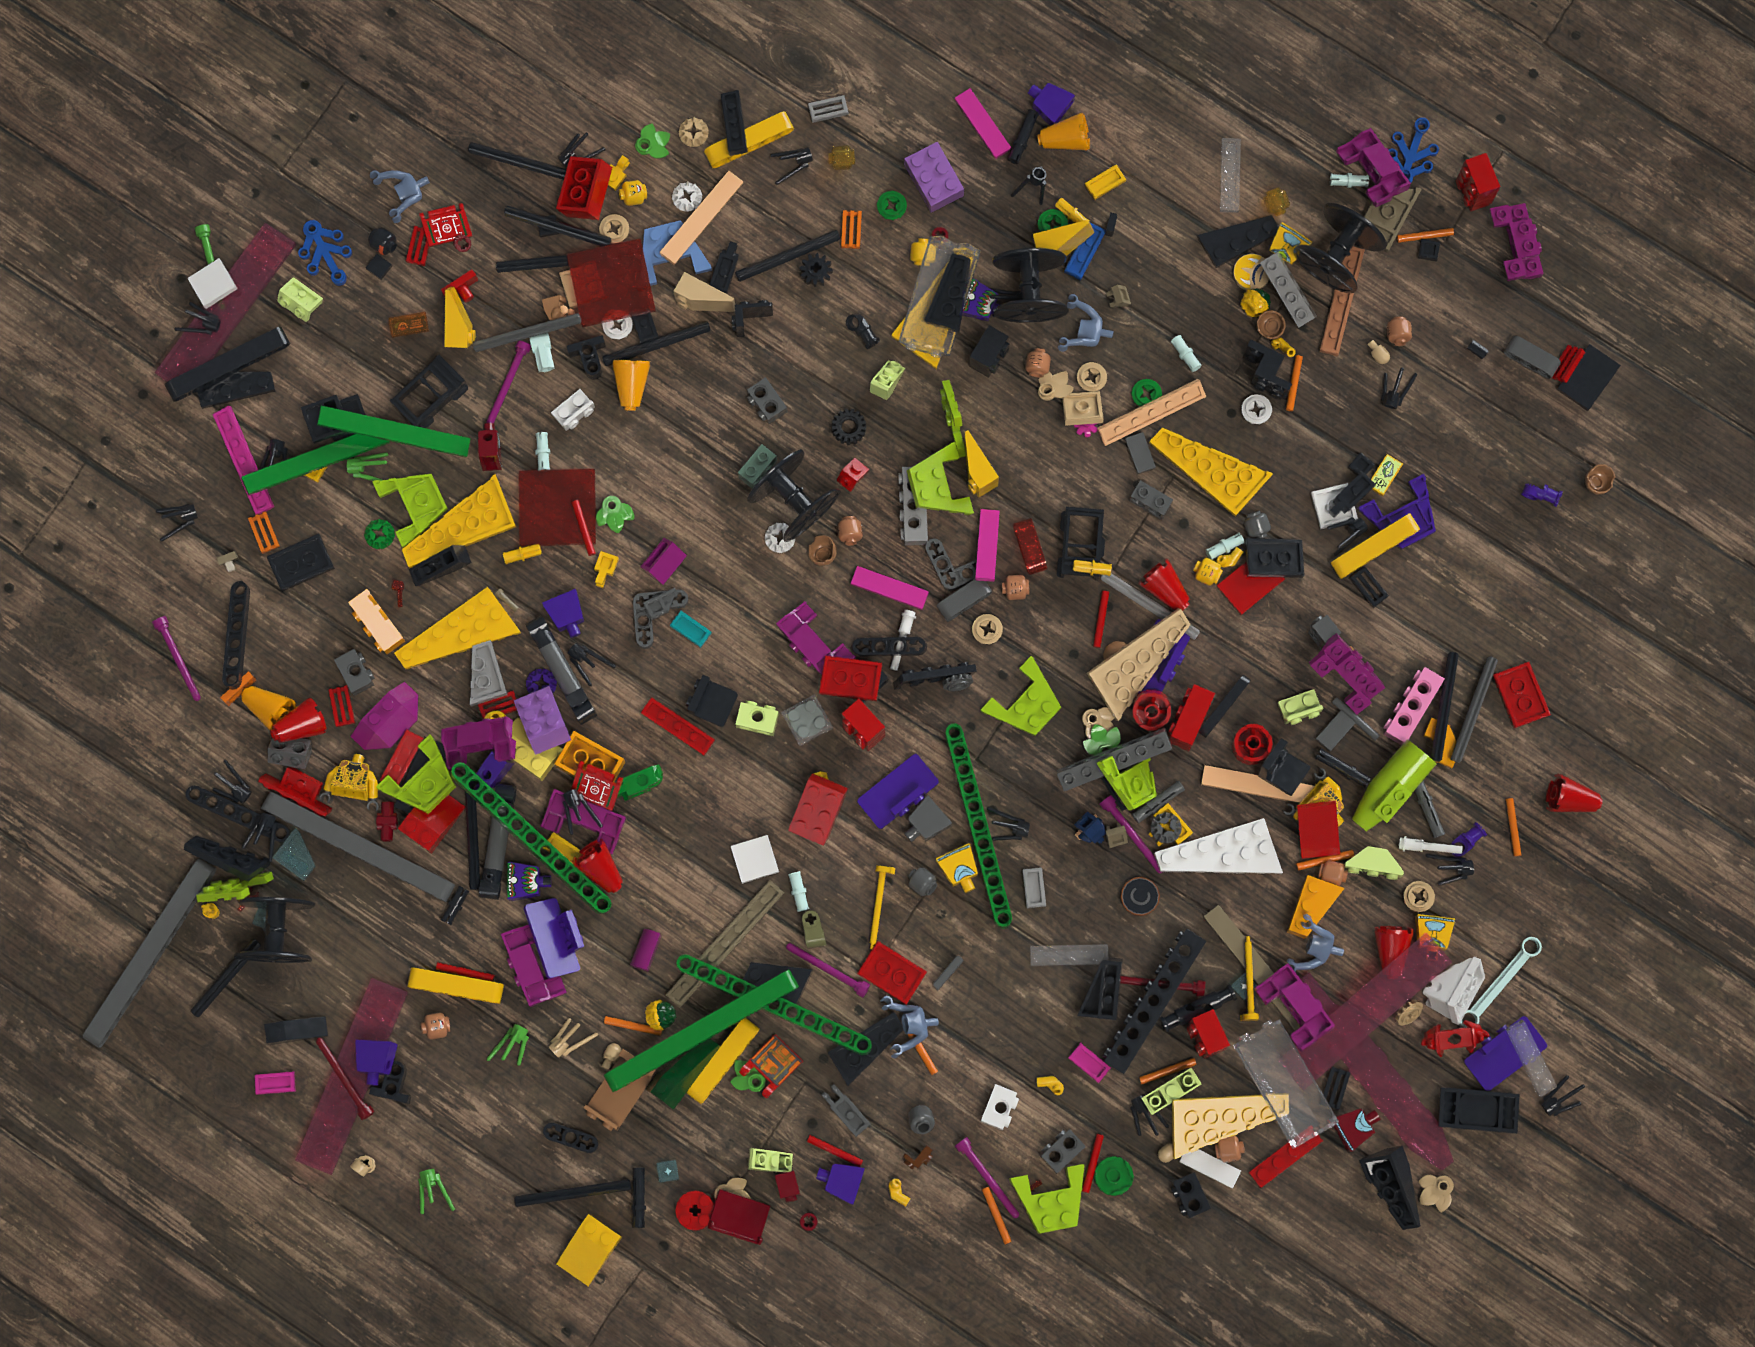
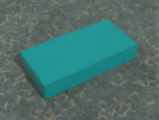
M680 611L670 624L671 628L699 648L704 645L712 634L710 630L683 611Z

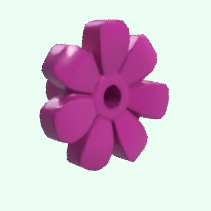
M1097 424L1074 425V428H1078L1076 433L1078 435L1084 433L1086 438L1091 436V432H1097V427H1095Z

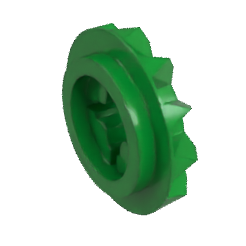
M888 191L879 197L877 209L885 220L890 219L894 221L906 213L907 202L901 193ZM888 201L892 204L897 203L895 206L896 212L892 208L887 209L889 207Z
M1056 209L1047 210L1038 219V229L1040 232L1050 230L1051 228L1048 223H1051L1053 218H1055V224L1058 225L1054 228L1068 225L1066 216Z
M1151 379L1138 381L1132 389L1133 401L1139 407L1162 396L1160 385ZM1143 389L1147 392L1152 391L1150 399L1142 397L1144 394Z
M378 519L371 521L366 526L364 537L367 544L372 548L384 549L392 544L395 538V531L387 520ZM380 529H383L382 533L386 537L379 536V538L376 539L377 535L374 533V531H380Z

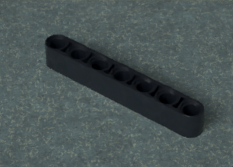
M277 327L165 383V387L173 402L182 400L285 349L291 343L282 327Z

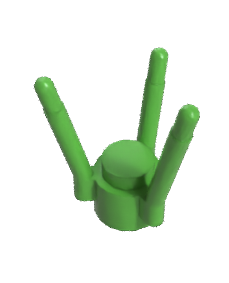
M388 453L348 459L347 472L348 474H353L354 478L382 481V479L361 474V472H364L365 466L387 464L385 460H365L386 457Z
M514 1024L513 1028H509L504 1038L487 1057V1061L492 1059L509 1038L511 1041L501 1059L505 1060L514 1043L520 1044L522 1041L517 1065H521L526 1042L529 1039L526 1036L528 1030Z
M435 1169L419 1172L420 1213L424 1214V1188H427L430 1203L434 1202L431 1187L436 1186L435 1182H437L451 1211H454L455 1208L441 1182L440 1175L435 1174Z

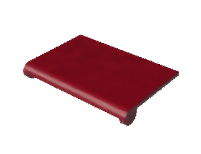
M719 1189L708 1223V1229L761 1245L763 1241L761 1236L770 1205Z

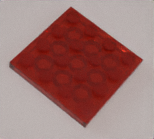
M641 239L567 254L582 327L656 312Z
M595 469L519 471L520 546L535 544L540 546L585 545L571 503L575 500H579L592 543L596 544Z

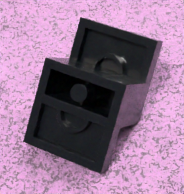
M1250 340L1244 356L1251 363H1259L1251 384L1259 391L1263 392L1265 390L1271 393V396L1275 399L1285 400L1292 383L1276 376L1285 356L1258 342Z
M336 394L301 407L314 444L329 438H333L336 442L355 435V433L318 426L317 422L321 406L366 415L358 394L339 400Z

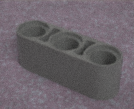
M1513 336L1504 350V354L1507 357L1547 379L1553 377L1561 364L1557 357L1519 336Z
M974 579L942 600L936 607L945 620L949 622L988 597L993 591L986 581Z

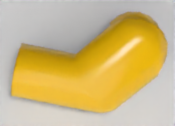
M1279 337L1271 341L1273 349L1279 348L1288 357L1295 355V349L1284 339Z
M1235 547L1231 555L1218 556L1217 563L1223 568L1235 566L1244 551Z
M1056 1077L1036 1078L1037 1087L1047 1086L1055 1095L1063 1093L1064 1086Z
M894 1178L889 1182L888 1186L890 1197L906 1207L911 1198L902 1194L901 1181Z

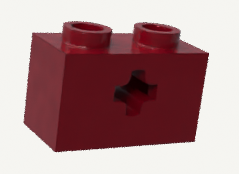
M795 1171L775 1175L780 1199L785 1200L786 1203L798 1200L797 1196H801Z

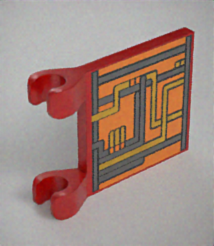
M775 1034L740 1069L739 1073L742 1076H746L754 1067L770 1083L762 1092V1095L768 1098L803 1060Z

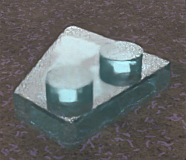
M296 828L273 856V859L303 881L306 880L316 867L300 832Z

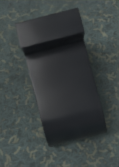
M603 335L566 346L570 358L580 355L585 373L589 379L596 380L601 377L602 367L596 350L606 347ZM587 348L593 350L590 355H584L583 351ZM591 366L598 367L596 372L588 371Z
M394 1061L391 1073L384 1077L382 1089L371 1086L369 1094L410 1104L411 1096L401 1094L407 1074L406 1066L398 1061ZM400 1065L402 1069L401 1073L397 1076H394L392 1073V1069L395 1066ZM394 1084L397 1088L396 1092L393 1095H389L387 1088Z

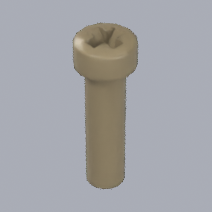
M500 588L495 593V596L499 597L516 612L519 607Z

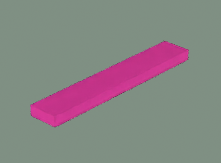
M227 406L214 413L213 417L240 479L242 476L258 471L232 407ZM267 489L252 495L247 493L256 515L274 508Z

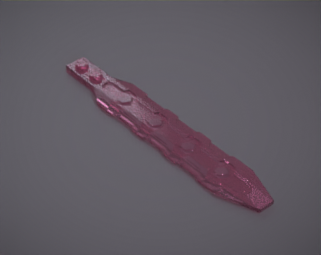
M1310 972L1301 978V981L1310 987L1313 997L1320 1000L1323 1010L1335 1024L1333 1030L1322 1036L1323 1039L1340 1056L1355 1080L1359 1081L1380 1112L1384 1113L1408 1148L1435 1167L1444 1170L1454 1160L1442 1127H1438L1436 1118L1429 1109L1426 1110L1412 1092L1411 1086L1397 1073L1387 1060L1388 1057L1363 1029V1025L1353 1012L1334 1004Z

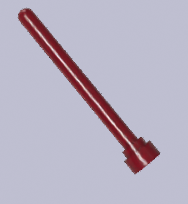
M1121 976V984L1147 986L1150 980L1153 982L1155 980ZM1159 980L1158 982L1160 988L1167 989L1170 985L1169 981ZM1198 980V982L1193 984L1181 982L1177 990L1193 991L1196 996H1204L1206 981Z
M317 1038L316 1044L357 1105L360 1119L363 1121L373 1115L375 1111L371 1105L368 1106L367 1103L363 1102L322 1038Z

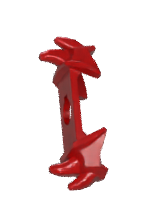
M1465 1020L1463 1021V1024L1467 1026L1465 1028L1441 1031V1024L1434 1026L1424 1033L1421 1045L1426 1046L1428 1049L1436 1050L1440 1057L1443 1056L1444 1050L1466 1047L1469 1053H1472L1476 1048V1044L1482 1042L1485 1037H1490V1035L1481 1028V1025ZM1452 1034H1458L1461 1037L1460 1041L1456 1044L1448 1041V1038Z

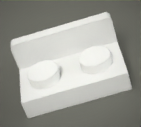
M579 389L554 409L551 414L567 431L569 428H575L581 418L591 415L595 405Z

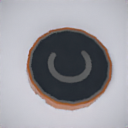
M1133 878L1125 884L1121 891V902L1124 908L1135 916L1150 914L1159 903L1160 894L1154 882L1147 878Z

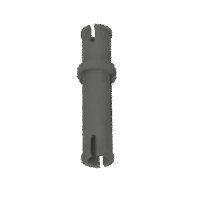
M1177 780L1176 783L1151 801L1144 803V806L1131 814L1132 817L1139 824L1151 814L1157 813L1156 811L1181 792H1184L1185 788Z
M1423 780L1415 789L1419 799L1417 802L1418 805L1421 804L1434 838H1437L1446 833L1432 803L1433 798L1429 795Z

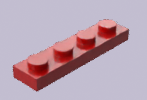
M652 697L641 712L643 716L703 756L706 755L715 742V739Z
M1310 1125L1248 1173L1258 1187L1262 1188L1323 1140Z

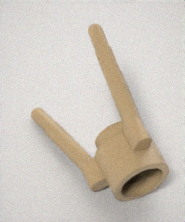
M568 1018L558 1034L551 1040L552 1043L548 1047L557 1057L561 1055L566 1057L571 1051L597 1037L598 1033L588 1036L567 1049L569 1044L566 1040L580 1027V1024L577 1023L562 1038L561 1035L571 1022V1018Z

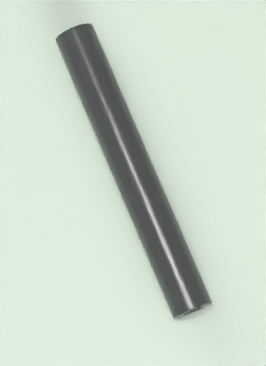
M1336 697L1332 703L1376 741L1380 735Z

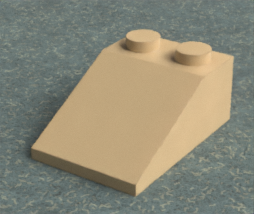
M684 272L674 289L675 301L682 309L686 310L688 308L693 311H735V300L733 297Z

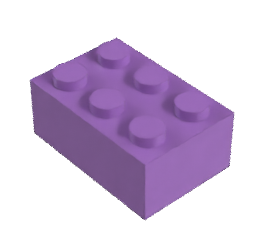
M938 142L904 158V166L931 213L964 196V188Z
M550 686L514 700L535 755L571 740Z

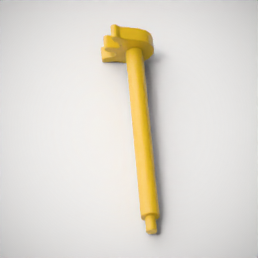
M876 865L875 872H879L869 942L871 943L870 949L874 948L877 940L886 873L895 875L894 867Z
M1246 936L1245 961L1248 1014L1240 1015V1021H1258L1259 1014L1254 1013L1252 942H1250V936Z

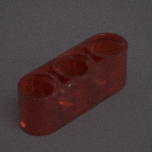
M1032 518L1013 523L1014 532L1028 574L1032 575L1047 570V564Z

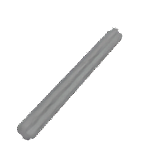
M1112 573L1110 576L1101 575L1100 579L1159 618L1164 619L1172 613ZM1190 625L1185 633L1195 640L1200 631Z

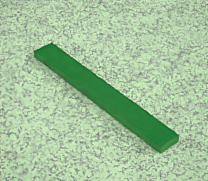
M325 406L320 407L317 425L465 458L468 456L471 439Z
M355 434L242 476L241 479L248 495H252L389 444L390 441Z

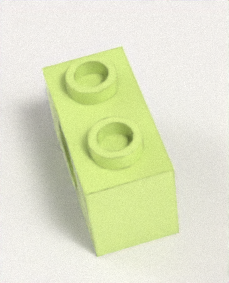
M752 701L741 702L735 725L736 728L774 736L779 712L773 706L765 705L763 708L757 706V703ZM756 713L763 715V719L759 722H755L752 719Z

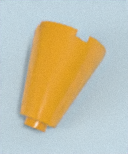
M1079 113L1042 129L1040 134H1038L1039 145H1043L1044 149L1090 150L1089 130L1085 115Z
M613 360L612 365L620 406L624 407V410L636 411V407H640L650 362Z
M254 686L245 688L241 694L242 702L269 731L272 730L274 723L296 707V702L293 699Z

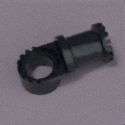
M855 313L846 318L847 328L850 331H855L857 336L862 338L866 344V349H870L873 347V344L875 346L880 342V338L875 336L871 330V325L867 323L862 314ZM854 317L858 320L857 327L853 325L852 320Z

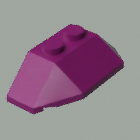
M405 682L401 683L389 691L361 719L351 738L364 750L392 748L404 735L406 729L409 730L418 721L419 695Z

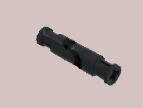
M1228 984L1226 988L1218 992L1213 991L1175 1009L1172 1014L1159 1017V1020L1165 1032L1168 1033L1170 1029L1178 1025L1183 1026L1189 1023L1192 1018L1212 1009L1221 1008L1222 1004L1231 1000L1235 1001L1237 998L1231 985Z

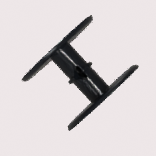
M1327 203L1323 207V214L1331 227L1339 233L1334 241H1330V247L1326 252L1309 245H1298L1294 248L1293 253L1299 264L1323 284L1343 293H1355L1358 288L1357 281L1352 273L1342 264V261L1346 256L1351 255L1349 251L1354 244L1369 251L1380 252L1386 249L1387 242L1379 229L1356 211L1340 204Z
M1046 248L1014 249L995 255L992 258V264L996 268L1003 271L1020 273L1021 283L1019 284V289H1021V300L1007 302L998 306L994 310V316L1000 320L1016 323L1045 322L1065 316L1069 309L1064 303L1040 299L1042 283L1039 282V272L1055 269L1063 265L1066 261V255L1060 251Z
M802 449L791 453L776 464L755 485L747 497L749 503H756L776 490L785 500V505L789 504L798 516L783 535L784 542L797 538L809 529L831 508L841 493L839 489L835 488L812 502L803 492V487L799 488L789 476L797 469L804 458L805 453Z
M246 897L237 900L242 906L266 909L265 928L262 929L265 932L264 951L237 952L234 954V958L272 963H304L312 961L309 955L283 952L284 933L287 932V929H285L286 910L311 909L315 907L316 903L301 899L279 897Z

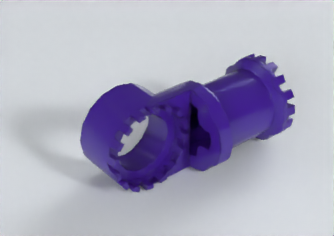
M1525 484L1521 493L1524 497L1530 500H1545L1557 507L1558 500H1560L1559 498H1561L1563 491L1553 490L1546 484L1543 489L1537 488L1535 485L1531 486L1532 484Z
M1475 822L1469 831L1462 833L1450 844H1463L1464 851L1462 854H1451L1455 857H1462L1475 846L1474 843L1481 837L1487 836L1486 831L1481 829L1482 826L1480 827V824Z

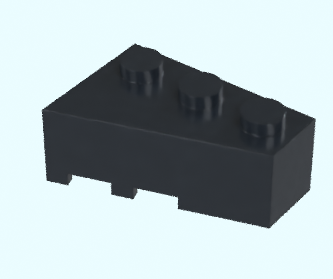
M1103 957L1077 1016L1110 1020L1117 1019L1123 959Z
M751 962L743 980L758 987L781 973L790 970L799 987L781 998L798 1004L813 973V969Z

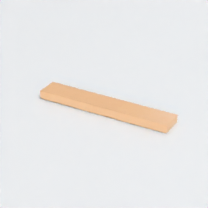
M728 171L660 251V255L675 265L742 186L743 181Z
M1196 379L1098 427L1097 430L1103 444L1107 446L1205 398L1206 395L1199 379Z
M1206 765L1204 766L1201 785L1294 803H1300L1314 787L1313 785L1300 783L1294 794L1289 796L1258 777L1259 775Z

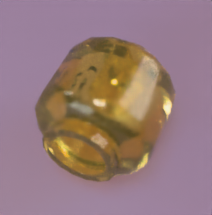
M849 145L834 146L832 153H828L829 164H833L834 170L851 169L852 165H855L854 149L851 150Z
M1278 187L1265 192L1266 195L1263 197L1267 212L1269 214L1275 213L1276 216L1286 213L1285 209L1290 206L1286 191L1280 190Z

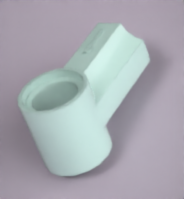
M544 333L530 337L538 371L549 372L555 369L550 350L552 347L549 334Z

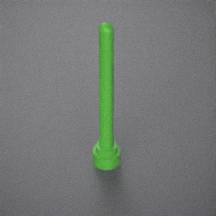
M203 224L194 229L196 236L202 241L207 264L209 265L214 262L209 242L211 230L208 224ZM223 298L217 302L221 312L226 311V304Z

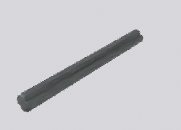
M579 313L475 341L473 348L475 352L577 325L581 323V316Z
M1488 657L1451 756V760L1456 763H1460L1464 756L1498 662L1496 658Z

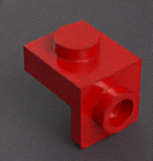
M854 458L842 469L837 482L851 492L856 484L868 473L869 469Z

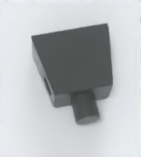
M928 795L908 818V822L912 827L904 834L910 842L914 841L919 835L926 842L950 828L952 822Z

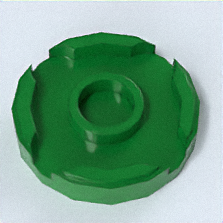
M1112 1156L1105 1158L1098 1164L1095 1169L1094 1178L1100 1191L1106 1195L1117 1196L1129 1190L1134 1175L1132 1167L1126 1160Z

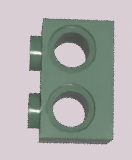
M761 444L739 470V479L753 489L777 462V455Z

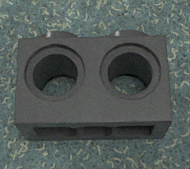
M766 377L747 389L748 396L746 398L751 406L755 405L758 408L757 414L762 421L766 420L768 424H771L788 412L786 405ZM758 391L766 393L762 398L756 397L755 394ZM769 406H774L776 411L768 413L766 409Z
M1140 480L1129 502L1163 520L1172 505L1173 499Z
M1328 615L1323 618L1319 616L1312 621L1311 629L1308 632L1320 650H1322L1329 638L1336 633L1339 636L1341 634V631Z
M272 738L268 747V763L306 769L312 754V740L302 738L279 743Z
M1063 1129L1055 1137L1057 1141L1053 1145L1049 1143L1041 1150L1043 1153L1041 1158L1056 1174L1086 1147L1070 1129L1067 1132ZM1066 1138H1071L1074 1141L1072 1149L1064 1147L1063 1142ZM1051 1152L1059 1153L1060 1160L1058 1162L1050 1161L1049 1154Z

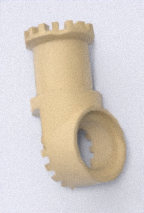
M365 1155L356 1158L350 1167L364 1177L367 1173H372L376 1165L372 1157ZM368 1160H369L368 1165H366L365 1163L362 1162V1161H368Z

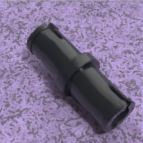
M458 886L452 900L448 901L447 904L449 905L440 919L445 922L450 915L447 921L449 925H452L458 911L462 910L463 907L461 906L470 892L465 889L460 896L464 889L461 886Z

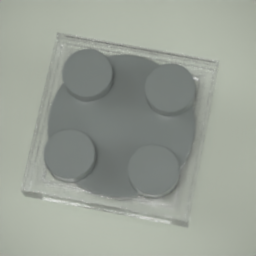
M815 694L781 712L799 746L833 729Z

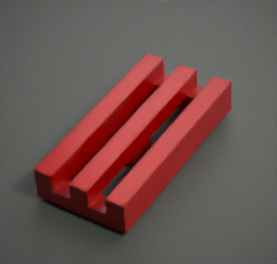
M414 226L406 258L407 263L421 266L426 264L429 251L427 240L422 259L418 261L425 234L423 227ZM418 232H420V236H419V240H418V244H417V248H416V252H415V257H414V260H413V259H412V255H413V251H414V247H415V243H416V238H417Z
M1567 345L1559 358L1561 364L1551 379L1567 383L1585 354L1583 348L1578 349L1575 346Z
M348 685L329 689L336 727L355 724ZM344 691L350 716V720L348 721L346 719L344 703L341 693ZM334 693L338 695L343 722L339 721Z
M514 690L508 692L506 696L478 704L482 718L484 719L485 714L512 704L515 705L514 700L517 698ZM512 697V700L485 710L483 709L484 706ZM513 706L500 712L506 715L517 711V708Z

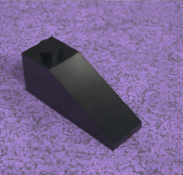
M451 545L413 566L409 571L415 586H420L453 573L472 562L465 545Z
M326 1017L264 1024L266 1043L269 1045L328 1036Z

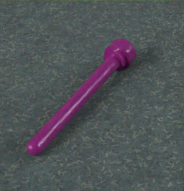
M521 340L517 341L515 346L516 355L486 423L494 424L523 356L530 352V344Z
M166 616L157 618L152 622L155 630L161 632L193 699L199 701L201 696L168 630L169 622Z
M1110 795L1099 804L1102 809H1106L1107 812L1110 811L1121 826H1125L1126 833L1158 873H1163L1160 872L1153 853L1116 808V800L1113 796Z
M792 943L786 945L788 951L854 988L858 996L864 998L869 990V983L861 982L860 980L857 982Z
M967 1137L954 1147L958 1152L965 1153L1011 1216L1018 1218L1019 1212L971 1150L970 1140Z

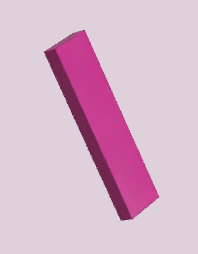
M970 88L955 97L954 100L995 159L1011 150V146Z
M981 509L975 577L977 581H995L999 510Z
M857 566L851 581V585L920 610H923L929 591Z

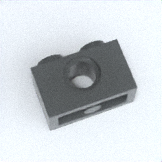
M353 649L334 659L354 696L374 686L372 680L375 677L370 668L366 670L364 666L366 660L361 652L357 653ZM359 667L361 669L360 673L357 676H353L351 674L352 670Z

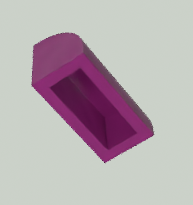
M663 538L640 567L653 579L664 585L687 555L672 541Z
M643 929L630 966L646 972L649 971L662 937L660 933Z

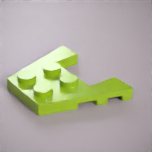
M950 380L942 381L943 389H940L943 411L946 413L947 426H951L959 458L965 457V446L960 432V426H962L961 413L958 411L957 401L955 402Z
M955 442L907 470L917 508L937 511L944 510L950 513H964V515L974 513L970 497L955 500L951 498L942 463L959 459Z
M432 474L372 481L380 498L398 490L412 519L413 524L395 532L402 548L417 538L448 509Z
M1030 656L1019 670L1033 684L1008 710L1002 707L994 698H991L980 711L1036 736L1057 714L1061 706L1034 658Z
M430 734L418 745L430 760L403 787H400L389 775L376 786L379 791L427 814L456 788L440 750Z
M1113 756L1106 757L1097 762V765L1128 810L1136 809L1157 796L1153 772H1150L1148 763L1151 758L1138 762L1119 773Z
M272 871L258 874L250 881L237 877L226 882H222V880L211 882V886L202 888L203 891L196 895L197 901L210 902L217 901L220 898H224L225 901L231 900L232 897H236L237 900L244 899L250 895L248 886L266 884L274 879Z
M1084 1164L1065 1167L1069 1188L1031 1195L1028 1175L1009 1178L1037 1233H1045L1078 1225Z

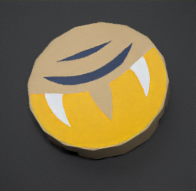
M1247 254L1238 259L1234 265L1233 277L1240 288L1246 291L1247 289H1261L1266 286L1269 277L1260 263L1265 258L1257 254Z

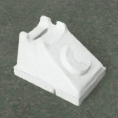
M1476 957L1468 958L1459 964L1449 967L1439 975L1431 976L1429 982L1432 983V986L1425 987L1422 991L1423 995L1429 998L1426 1001V1006L1451 1019L1452 1023L1459 1025L1485 979L1481 959Z

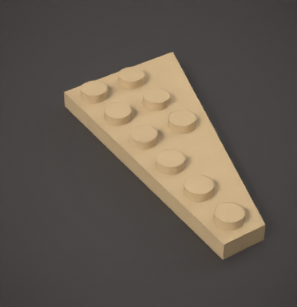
M1178 608L1087 672L1116 721L1121 719L1123 712L1127 707H1130L1133 703L1132 700L1139 691H1142L1159 668V664L1168 656V652L1191 625L1181 609Z

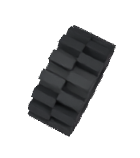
M847 408L843 412L839 411L832 421L833 435L842 444H857V441H861L862 437L865 436L866 421L864 416L860 415L859 411L855 412L854 409L848 410ZM851 420L855 422L857 427L853 433H845L842 430V424L845 421Z

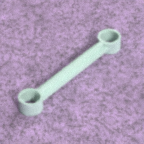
M1528 937L1521 942L1518 954L1473 1007L1466 1011V1013L1474 1016L1476 1024H1479L1481 1014L1526 961L1540 953L1542 946L1537 938ZM1528 940L1534 941L1537 944L1536 953H1527L1524 949L1525 942ZM1461 1020L1459 1026H1460L1461 1028L1467 1027V1026H1464V1024L1462 1023V1020Z

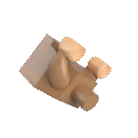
M561 295L542 299L544 311L550 321L575 314L573 309H568L564 305L566 298Z

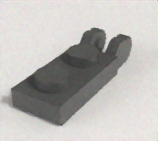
M833 1084L831 1086L832 1091L840 1097L836 1103L831 1100L827 1093L824 1092L821 1095L831 1106L830 1108L853 1135L857 1137L871 1124L850 1099L843 1095Z

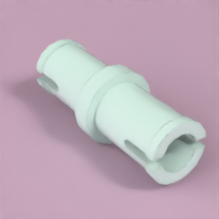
M1347 173V175L1330 174V186H1346L1351 188L1352 186L1368 187L1369 181H1367L1369 180L1368 175H1352V173Z
M1181 335L1172 339L1171 344L1180 354V359L1185 361L1191 372L1197 371L1202 365L1194 356L1193 349L1187 346Z
M539 432L536 433L537 449L535 454L538 456L539 472H545V469L550 471L549 454L551 453L550 449H548L547 432H541V435Z
M1238 532L1226 540H1220L1218 544L1206 549L1205 552L1208 558L1213 560L1223 553L1228 554L1231 549L1243 544L1244 539Z
M801 872L788 874L793 890L791 894L794 895L797 912L808 910L809 907L805 895L807 891L803 886Z

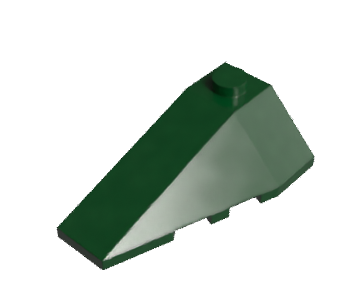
M708 1039L686 1051L661 1070L645 1090L674 1110L720 1046L711 1039Z

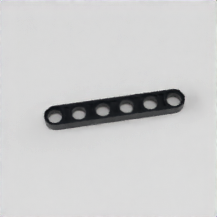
M243 581L235 582L230 591L222 682L231 690L240 687L243 675L250 588ZM239 587H245L243 594H236V590ZM242 604L243 610L236 613L234 611L235 607ZM236 622H241V628L236 631L233 630V625ZM234 640H240L237 648H231V643ZM238 658V663L235 666L229 665L231 659ZM236 676V682L228 684L229 677Z
M190 786L185 793L187 800L250 830H252L257 818H260L261 815L199 786ZM199 790L200 797L192 800L190 798L191 791ZM214 797L217 799V805L210 808L207 805V801L209 798ZM228 805H232L235 808L234 813L230 816L224 812ZM250 813L252 815L251 822L243 823V814ZM275 821L274 823L278 824L275 832V841L279 843L287 842L291 837L289 828ZM271 829L269 832L263 831L261 835L271 838ZM279 829L286 830L287 835L285 838H277L276 833Z

